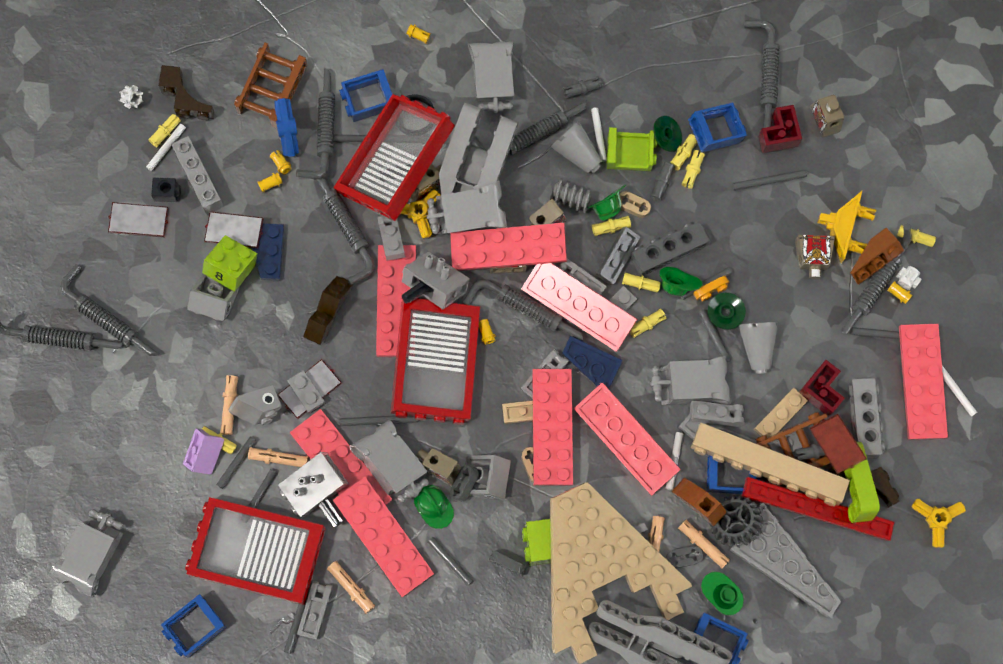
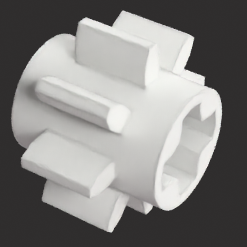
M126 85L125 89L119 92L121 94L119 101L125 103L124 106L129 109L131 106L138 108V105L143 102L141 96L143 92L138 91L137 86L129 87Z
M908 266L907 269L903 267L896 276L899 278L898 284L907 290H910L911 287L915 289L922 280L919 278L920 272L912 266Z

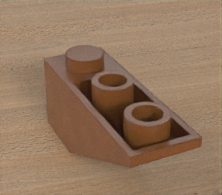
M885 228L870 239L850 273L859 285L904 252V249L898 239Z
M685 477L671 491L712 526H715L727 512L718 500Z

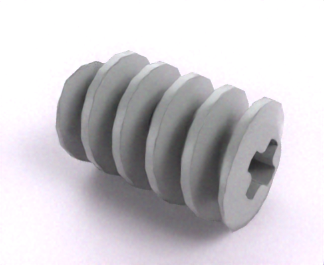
M562 179L555 184L550 196V200L555 196L556 203L562 199V205L564 206L569 202V208L576 204L577 211L583 207V213L586 212L591 199L590 190L584 194L583 187L576 191L575 184L572 188H569V182L563 186Z

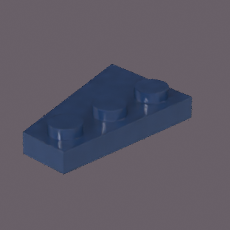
M261 223L257 246H252L253 251L258 253L256 263L261 280L280 281L284 224Z
M572 336L569 337L562 352L594 385L598 387L601 383H604L608 389L623 361Z

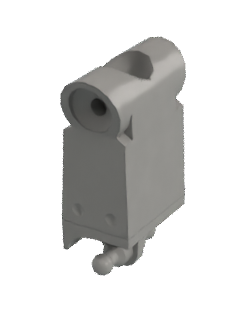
M514 41L492 44L468 43L470 56L474 64L476 102L493 101L488 102V104H479L478 107L483 110L498 113V111H503V109L513 108L511 102L503 103L501 100H513L514 97L511 61Z
M500 180L480 189L436 196L439 213H437V209L434 207V199L429 198L427 200L429 209L426 216L432 225V232L434 234L439 233L438 217L440 218L442 234L487 226L508 228L506 214L499 205L502 197Z
M726 356L717 357L712 360L670 361L667 366L660 368L654 366L652 368L653 377L650 386L653 387V392H655V401H661V405L690 404L692 400L726 405L731 404L729 386L725 380L726 373L728 372Z
M391 420L377 427L374 434L364 436L349 446L351 452L365 463L387 495L393 492L398 493L405 487L407 488L404 494L398 496L399 502H404L407 498L418 496L422 488L429 484L427 479H422L420 483L414 484L415 480L428 471L402 438L397 435Z
M91 509L89 511L91 517H88L85 522H78L60 560L52 567L48 576L61 583L70 582L79 592L94 598L98 589L99 578L105 571L124 534L111 528V526H114L120 530L123 528V524L115 521V518L110 513H99L95 509Z

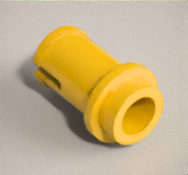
M410 24L406 32L409 38L413 37L426 44L431 33L416 27V24Z
M276 150V153H271L270 158L277 166V171L282 173V175L289 173L292 169L291 163L286 161L281 151Z
M272 173V176L258 181L262 192L277 185L280 186L283 183L279 173Z
M895 281L887 290L901 300L900 303L906 304L913 296L910 294L911 291H906Z
M489 320L479 321L478 327L482 335L481 341L485 345L494 343L496 335L492 332Z

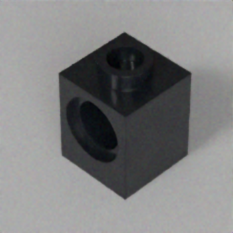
M176 178L152 179L151 196L154 202H177V196L181 195V185H178ZM166 187L171 188V190L167 193L162 192L163 189Z

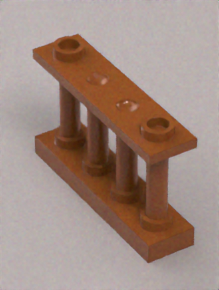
M265 42L263 47L258 49L257 60L241 95L236 97L234 106L240 115L243 109L247 108L268 116L271 126L277 128L275 109H268L247 101L251 91L276 101L286 98L290 99L291 102L307 67L306 57L301 55L298 56L297 60L290 61L269 53V45ZM267 59L291 68L290 76L283 77L262 69ZM258 76L283 84L284 89L282 93L279 92L278 94L255 85Z
M819 412L813 413L808 416V420L769 437L763 435L756 438L755 444L770 449L768 443L778 439L784 454L794 458L785 435L796 431L802 448L810 447L803 428L811 424L814 425V428L822 425L820 420L827 418V415L819 414ZM827 455L820 456L819 459H806L807 464L817 468L831 463ZM766 480L767 483H770V484H773V485H776V486H779V485L782 484V483H780V484H774V483H771V482H769L768 480Z

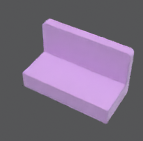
M196 428L183 465L192 472L212 474L224 439L209 435L203 429Z

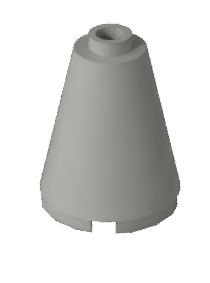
M579 121L551 146L553 150L587 173L590 171L594 173L601 167L599 163L602 160Z
M777 322L739 325L751 370H755L756 374L767 373V369H771L778 328Z

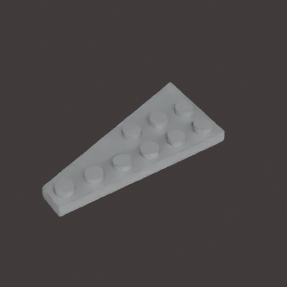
M761 503L758 508L761 511L760 515L763 521L760 522L762 529H757L760 533L759 536L753 535L755 540H747V546L742 542L740 548L734 543L730 551L827 618H831L841 603L840 599L830 586L824 582L817 573L818 571L810 564L805 554L790 535L785 532L776 517L767 509V506Z

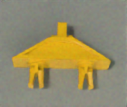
M862 191L841 207L837 213L830 212V215L821 213L817 223L827 226L826 229L830 230V236H835L834 247L841 264L845 260L848 251L862 254L867 246V243L854 241L851 238L857 216L871 221L875 218L876 209L860 205Z

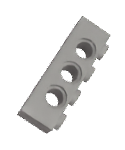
M189 136L172 143L174 152L206 215L222 208L221 199Z
M875 378L852 379L848 383L853 441L862 442L867 458H878L885 449L884 441H881L880 434L883 431L882 422H879V414L881 413V405L877 402L879 386L876 384ZM861 396L868 397L869 403H864ZM863 414L870 416V423L864 421ZM865 433H869L872 436V442L865 439Z

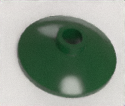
M669 116L657 118L654 123L653 132L658 145L665 151H676L682 143V133L679 125Z
M725 292L717 294L711 299L707 312L710 321L716 327L731 330L743 322L746 309L743 301L737 295ZM727 310L729 315H723L722 311Z

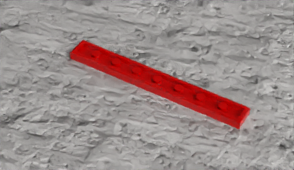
M747 477L745 480L742 497L882 540L891 541L894 521L875 516L872 521L851 523L848 517V507L842 505L830 506L824 503L822 499H813L803 493Z

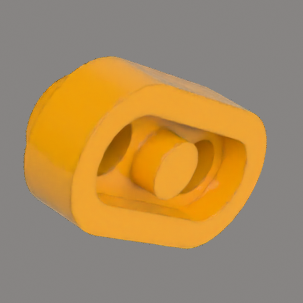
M726 275L702 286L693 295L696 300L706 301L712 297V293L725 291L730 282Z

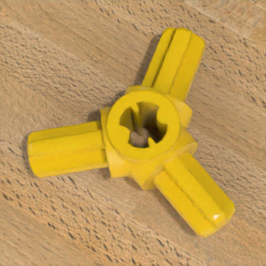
M434 189L423 200L419 199L418 201L406 204L400 213L408 215V218L412 219L414 224H417L423 239L432 236L428 223L429 219H427L426 215H428L427 210L429 209L427 200L432 198L435 204L437 202L436 196H440L439 192Z
M916 499L911 506L912 509L926 517L925 521L928 522L929 528L932 529V546L935 548L944 547V530L952 522V518L966 511L962 502H957L947 508H937L936 506L932 508L920 499ZM939 515V516L941 517L939 520H942V521L937 522V521H936L937 517H935V516Z

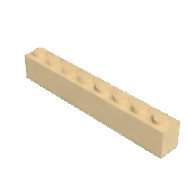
M700 423L690 447L695 449L694 452L699 455L705 456L707 454L713 456L712 459L717 462H728L735 469H746L753 476H764L769 478L768 481L771 483H782L787 485L789 490L795 492L800 490L805 492L807 497L813 499L818 497L830 506L839 505L843 502L850 482L848 479L703 423Z

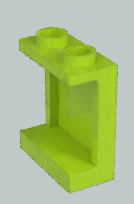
M609 127L606 169L651 171L652 166L656 165L657 155L653 154V148L657 147L653 130H650L648 134L617 132V128Z

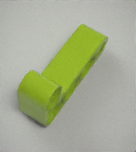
M855 442L865 459L844 470L846 479L850 480L848 487L852 503L848 507V517L851 523L872 521L880 509L879 499L862 442Z

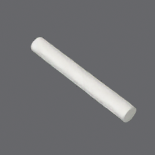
M592 108L591 112L598 154L602 160L601 162H606L607 157L599 109Z
M178 125L146 166L148 170L153 171L172 147L171 144L176 142L186 129L184 125Z
M942 366L943 380L969 415L973 416L977 413L976 409Z
M680 432L675 434L671 459L677 465L683 439V433ZM676 475L666 483L665 489L673 490Z

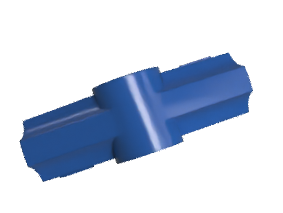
M278 99L274 103L277 115V130L279 138H281L283 156L292 157L299 153L295 118H293L290 99Z

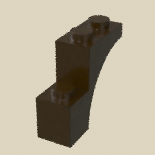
M162 65L158 86L164 95L174 96L176 94L174 103L176 115L184 119L189 117H196L199 120L214 119L212 105L195 100L184 89L181 68Z
M336 276L323 290L317 310L308 320L303 335L304 338L319 345L327 338L342 303L353 287V284L350 285L346 278Z
M833 467L827 471L846 479L844 470L838 473ZM882 467L872 470L871 474L877 495L885 502L887 507L889 508L900 502L897 490L894 487L892 488L889 482L890 477Z

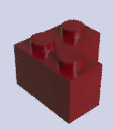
M794 105L775 108L772 114L774 126L762 128L758 135L762 153L795 148L802 141Z
M825 360L799 393L829 417L845 398L830 386L841 371L828 360Z

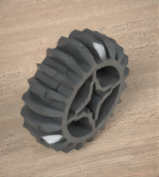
M732 495L731 500H728L725 497V502L720 503L727 512L715 526L709 523L710 527H712L711 532L715 534L716 540H721L723 545L728 542V546L732 548L735 543L740 548L743 542L747 546V540L754 541L753 535L759 536L760 534L757 529H762V524L760 523L763 521L760 515L761 511L757 508L755 502L751 503L749 498L744 500L740 495L736 499L735 495ZM746 512H749L751 514V520L749 524H747L745 520ZM723 518L727 522L725 531L721 529Z

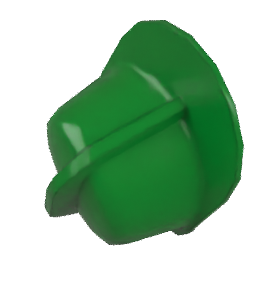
M626 184L603 200L587 208L592 207L602 221L615 216L620 211L622 205L619 191Z
M664 267L659 271L662 287L671 295L683 296L688 291L698 290L702 287V281L699 278L685 273L678 268Z
M434 485L424 486L419 495L414 497L416 509L430 527L442 529L452 522L454 517L453 507L439 487Z
M711 572L703 578L701 584L702 592L718 611L725 615H734L741 610L744 603L743 594L739 586L728 576L720 572Z

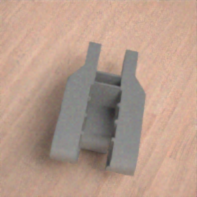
M464 103L439 172L441 195L480 189L499 181L519 122L501 116L499 125L493 133L494 138L488 150L473 146L472 142L483 109ZM438 217V219H439L438 228H439V232H440V230H441V224H440V218Z
M608 600L600 603L597 609L598 616L632 633V637L630 638L599 622H592L587 629L592 641L619 653L628 664H684L651 647L675 658H682L684 656V659H690L698 664H729L732 659L731 652L725 647L665 618L638 615Z

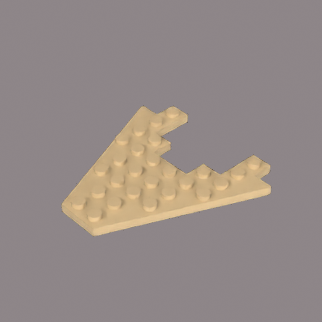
M588 482L550 498L553 653L556 654L571 647L578 664L597 656L582 618L596 612L598 609L592 591L624 575L633 593L650 586L663 618L670 620L684 613L676 594L692 587L691 583Z

